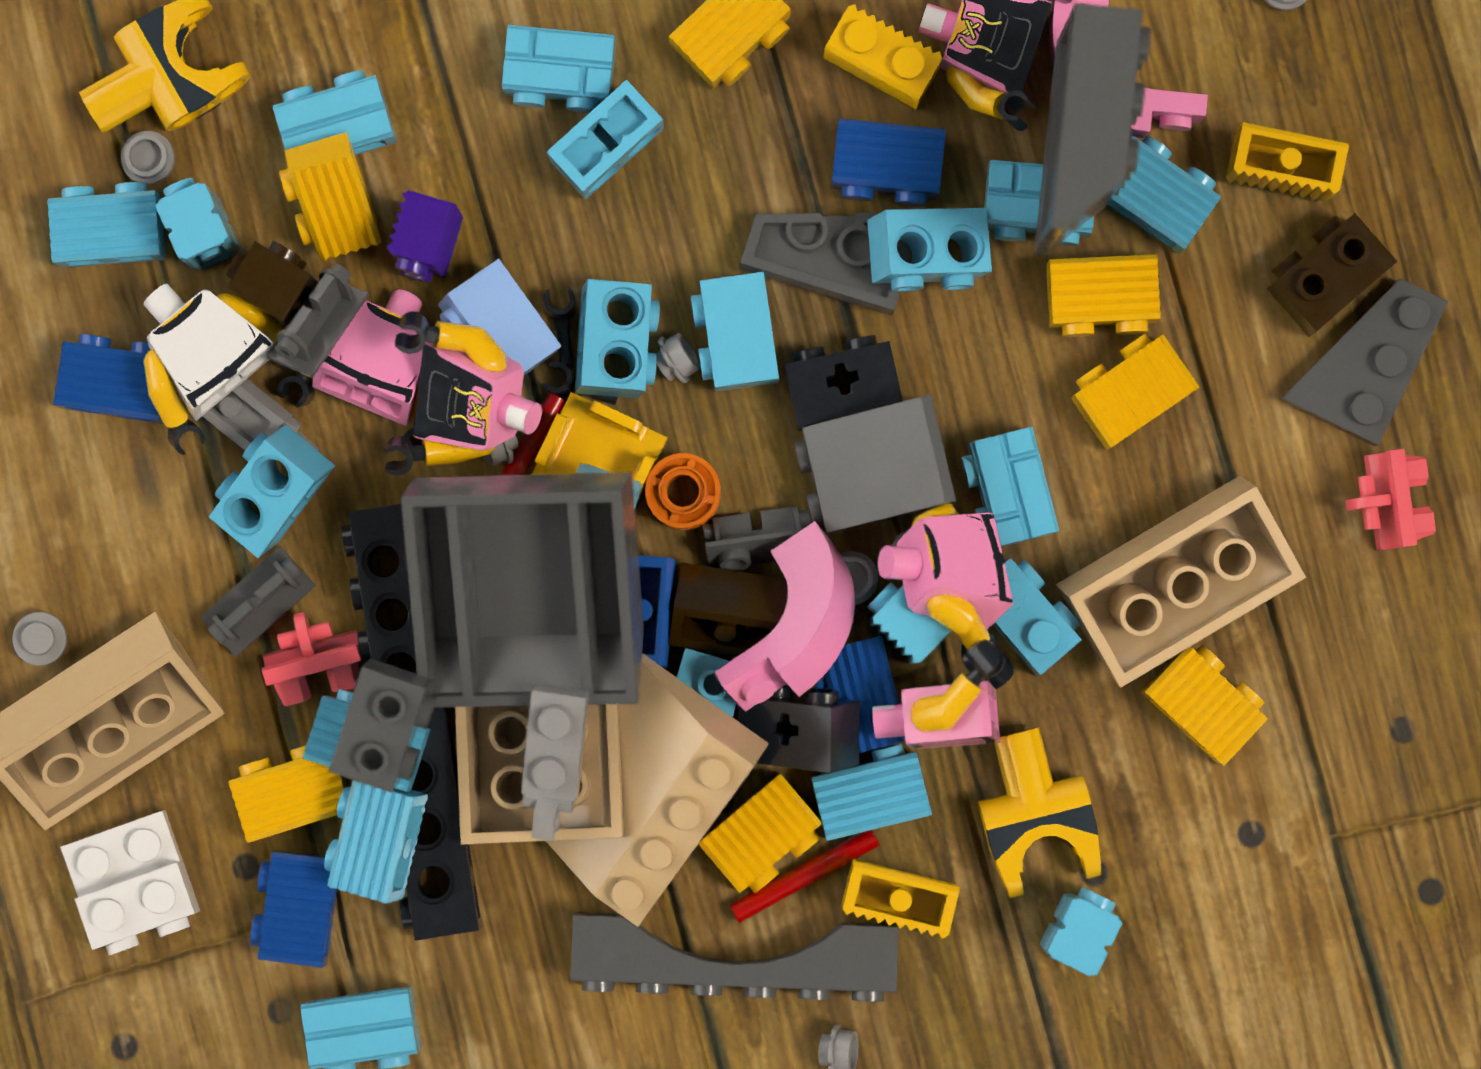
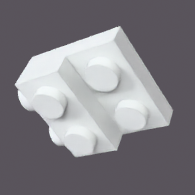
M165 810L61 847L78 896L75 902L92 950L105 946L108 955L140 945L136 934L156 928L159 937H163L190 927L187 916L200 912Z

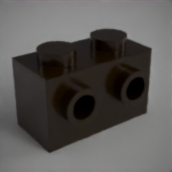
M1356 213L1343 223L1335 215L1312 235V238L1318 243L1317 246L1303 258L1295 250L1271 271L1278 279L1267 290L1308 337L1321 329L1398 262Z
M274 240L268 249L256 241L249 251L242 248L232 260L226 276L231 278L227 289L274 317L284 326L288 325L317 283V280L311 274L304 271L307 263L301 260L299 255Z
M682 562L673 609L669 645L739 656L764 639L783 616L786 598V579Z

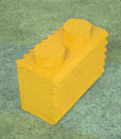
M706 0L669 35V44L712 89H715L722 81L729 87L750 68L751 63L747 58L761 44L766 50H769L789 31L790 27L785 22L790 18L791 9L783 0Z
M856 4L847 7L824 48L823 57L915 110L938 72L942 61L940 51L933 53L931 46L923 48L921 41L914 43L912 36L904 37L903 30L895 32L893 25L886 27L884 20L876 22L875 15L867 16L865 9L857 11Z
M1242 122L1234 134L1226 179L1229 183L1237 180L1240 186L1247 182L1250 188L1257 184L1261 190L1268 186L1271 192L1278 188L1281 194L1289 191L1292 197L1297 193L1302 198L1310 195L1313 201L1320 197L1323 203H1325L1340 191L1349 144Z
M347 132L285 150L288 168L280 170L279 174L288 202L299 200L303 212L296 214L295 219L304 246L314 243L319 259L326 261L329 257L337 258L340 254L347 255L350 251L357 252L360 248L367 249L370 245L377 246L382 242L377 218Z
M1157 254L1049 259L1046 264L1049 328L1062 327V336L1064 337L1094 335V326L1115 325L1116 334L1148 332V324L1156 323L1161 317Z
M1145 333L1119 351L1125 360L1113 369L1107 371L1101 363L1075 381L1081 390L1074 394L1071 399L1106 450H1109L1200 388L1164 334L1151 341Z
M1201 645L1195 651L1190 646L1173 656L1140 693L1217 765L1225 766L1268 720L1259 711L1265 703L1243 682H1240L1236 687L1229 683L1220 674L1225 665L1209 649Z
M306 745L290 750L293 761L272 767L269 757L239 766L241 777L228 782L247 843L336 816L340 796L348 786L346 778L329 772L328 766L303 759Z
M779 773L703 837L698 844L739 893L748 886L754 893H757L779 874V871L773 866L789 851L797 859L820 839L815 829L822 822L782 774Z
M852 859L841 906L846 915L854 912L858 918L864 914L867 920L875 917L878 923L885 920L889 926L896 922L899 928L906 925L910 931L917 928L921 934L925 931H928L931 936L938 933L943 939L950 932L960 887L957 884Z

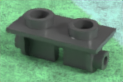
M333 264L330 269L324 268L319 274V280L288 325L277 334L276 342L266 355L267 359L313 378L369 297L368 292L349 284L348 280L351 274L343 266Z
M797 506L760 511L763 529L753 531L750 513L712 518L713 523L703 524L708 566L741 571L748 568L751 564L771 561L777 563L770 551L811 524L809 509L798 511Z
M279 546L200 618L209 627L208 631L221 645L224 644L237 657L316 585L288 553Z

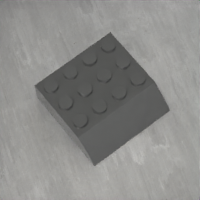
M1075 3L1056 41L1034 255L1045 256L1100 212L1112 196L1118 195L1120 188H1124L1125 180H1130L1131 173L1136 172L1139 139L1130 138L1131 125L1135 126L1137 117L1142 115L1145 97V83L1136 82L1137 70L1142 69L1143 61L1148 59L1151 41V27L1142 26L1143 10Z
M632 472L414 478L401 496L417 675L433 680L428 695L437 698L435 707L530 706L531 690L534 684L589 692L588 705L638 704L644 628Z

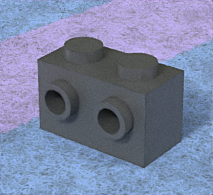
M370 659L361 669L329 772L391 793L400 783L401 779L410 781L420 753L419 749L411 747L417 728L427 729L437 701L436 697L428 695L433 680Z

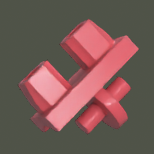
M1404 449L1389 450L1383 453L1364 456L1366 476L1358 477L1360 498L1345 500L1346 511L1362 510L1364 529H1374L1376 551L1417 545V540L1435 534L1434 512L1429 506L1412 508L1410 487L1427 484L1429 475L1426 458L1405 455Z
M305 611L293 615L296 630L277 634L281 650L263 654L265 667L262 668V674L266 686L274 684L275 690L284 706L302 703L312 697L307 675L326 670L332 692H338L339 689L346 691L355 689L359 678L361 655L357 630L333 636L329 621L310 626Z

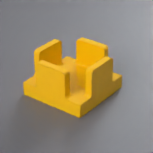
M570 392L561 413H557L539 450L532 475L575 474L580 464H588L609 471V473L632 472V479L643 484L638 497L639 501L645 489L648 475L656 465L668 437L595 400L591 402Z

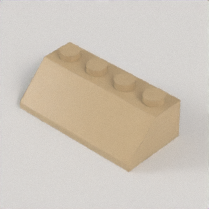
M1238 476L1057 583L1056 587L1071 613L1079 621L1081 631L1117 685L1121 688L1302 581L1306 576L1257 487L1243 477Z
M154 612L0 712V781L46 831L224 715L225 712L183 645L159 615Z

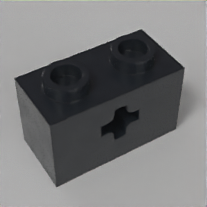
M870 335L844 342L846 351L825 355L823 347L793 353L794 362L784 364V373L797 431H802L803 427L903 402L890 341L877 344L876 335ZM843 368L846 376L856 375L857 381L850 385L849 394L841 395L838 387L828 388L827 381L834 378L835 369Z
M786 684L768 700L756 704L746 712L739 705V723L769 743L756 764L827 773L859 765V700L839 698V690L830 688L809 689L806 691V694H802L799 697Z

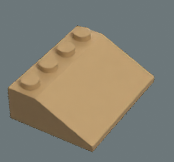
M643 653L638 704H618L624 837L546 841L596 898L637 927L769 745L765 740Z
M618 704L588 705L579 795L576 801H574L572 813L561 812L559 830L555 832L554 840L624 837ZM530 706L455 707L461 845L549 841L532 838L535 808L523 806L524 794L521 793Z

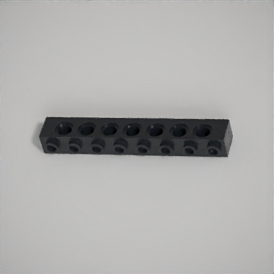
M402 504L348 512L350 524L341 526L345 555L346 557L355 556L358 578L350 579V591L354 610L363 609L366 631L358 632L362 663H367L370 659L389 664L392 657L399 653L409 654L416 663ZM392 547L399 555V568L389 577H379L372 568L373 555L381 548ZM400 600L408 610L407 622L399 630L389 631L380 621L381 608L388 601ZM435 707L427 727L431 730L421 760L426 761L431 766L433 771L432 782L424 790L411 789L428 795L424 813L435 815L441 823V834L434 843H423L418 840L415 845V853L412 857L413 863L410 866V874L406 885L408 897H403L402 900H399L404 930L413 929L415 941L479 931L483 928L470 844L461 845L458 766L448 707ZM437 866L448 874L450 886L443 896H431L422 888L421 876L426 868Z

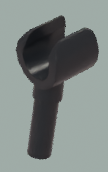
M568 287L570 301L568 306L563 309H555L551 306L549 289L546 290L543 298L546 313L550 319L554 320L557 341L561 345L558 349L559 362L564 364L573 363L569 329H571L570 319L576 313L577 304L574 292L570 287Z
M562 362L550 363L549 366L551 368L565 371L567 380L559 388H553L548 384L542 383L543 387L558 397L569 396L570 392L575 393L576 373L573 369ZM578 394L615 405L618 397Z

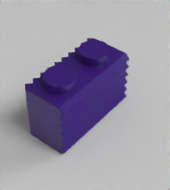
M408 190L402 194L406 201L399 204L402 212L396 214L399 222L393 225L396 232L390 235L393 243L387 245V248L396 260L395 268L400 270V275L430 283L433 275L442 278L446 277L463 217L456 204Z

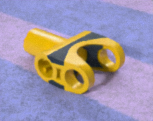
M177 0L154 9L123 27L115 34L114 40L128 64L79 92L86 108L102 133L107 132L151 106L154 108L166 131L179 129L214 110L248 82L251 74L244 62L232 64L221 70L217 67L208 71L195 70L185 63L183 43L188 33L197 27L195 23L212 11L213 7L209 0Z
M1040 727L1000 736V743H994L1006 794L978 801V808L989 852L1009 898L1024 895L1020 872H1023V858L1027 848L1034 841L1042 837L1056 836L1067 842L1074 855L1079 856L1086 879L1100 876L1101 859L1097 823L1083 775L1053 782Z

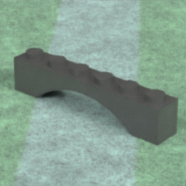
M575 912L572 925L570 981H582V990L595 992L614 991L615 982L636 983V992L649 994L668 993L669 984L690 985V994L703 996L722 995V986L744 987V996L774 998L776 997V988L798 989V998L828 1000L830 999V990L852 991V1000L882 1002L884 1001V992L896 993L899 927L897 924L889 926L882 923L842 922L822 938L794 952L760 960L730 961L703 957L676 948L650 933L641 924L638 927L620 914Z

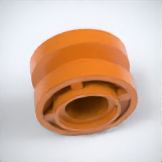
M677 453L663 458L652 468L646 481L645 496L651 512L663 525L676 530H692L706 524L716 513L721 500V486L717 473L707 461L693 454ZM681 477L694 480L699 487L698 498L693 504L686 507L677 506L668 498L670 484Z

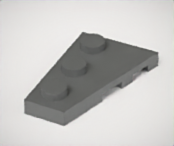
M876 212L856 213V216H822L821 213L755 215L739 269L751 273L764 272V277L893 316L900 292L891 290V283L872 284L867 220L875 216ZM898 240V254L905 262L909 263L912 251L905 242Z
M1401 278L1398 279L1279 400L1368 444L1378 446L1448 301Z

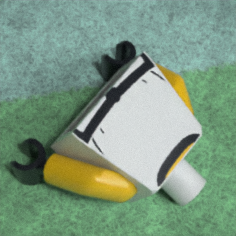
M164 284L151 293L143 304L160 323L147 336L150 351L146 354L143 362L148 395L164 425L169 428L168 441L179 454L186 455L179 444L182 434L187 431H193L201 445L205 442V435L193 421L188 420L189 414L197 421L270 359H267L266 355L276 342L277 334L280 330H284V328L274 317L237 295L225 292L215 296L209 290L204 289L185 304L168 284ZM270 360L271 363L277 367L292 370L289 367H286L282 364Z

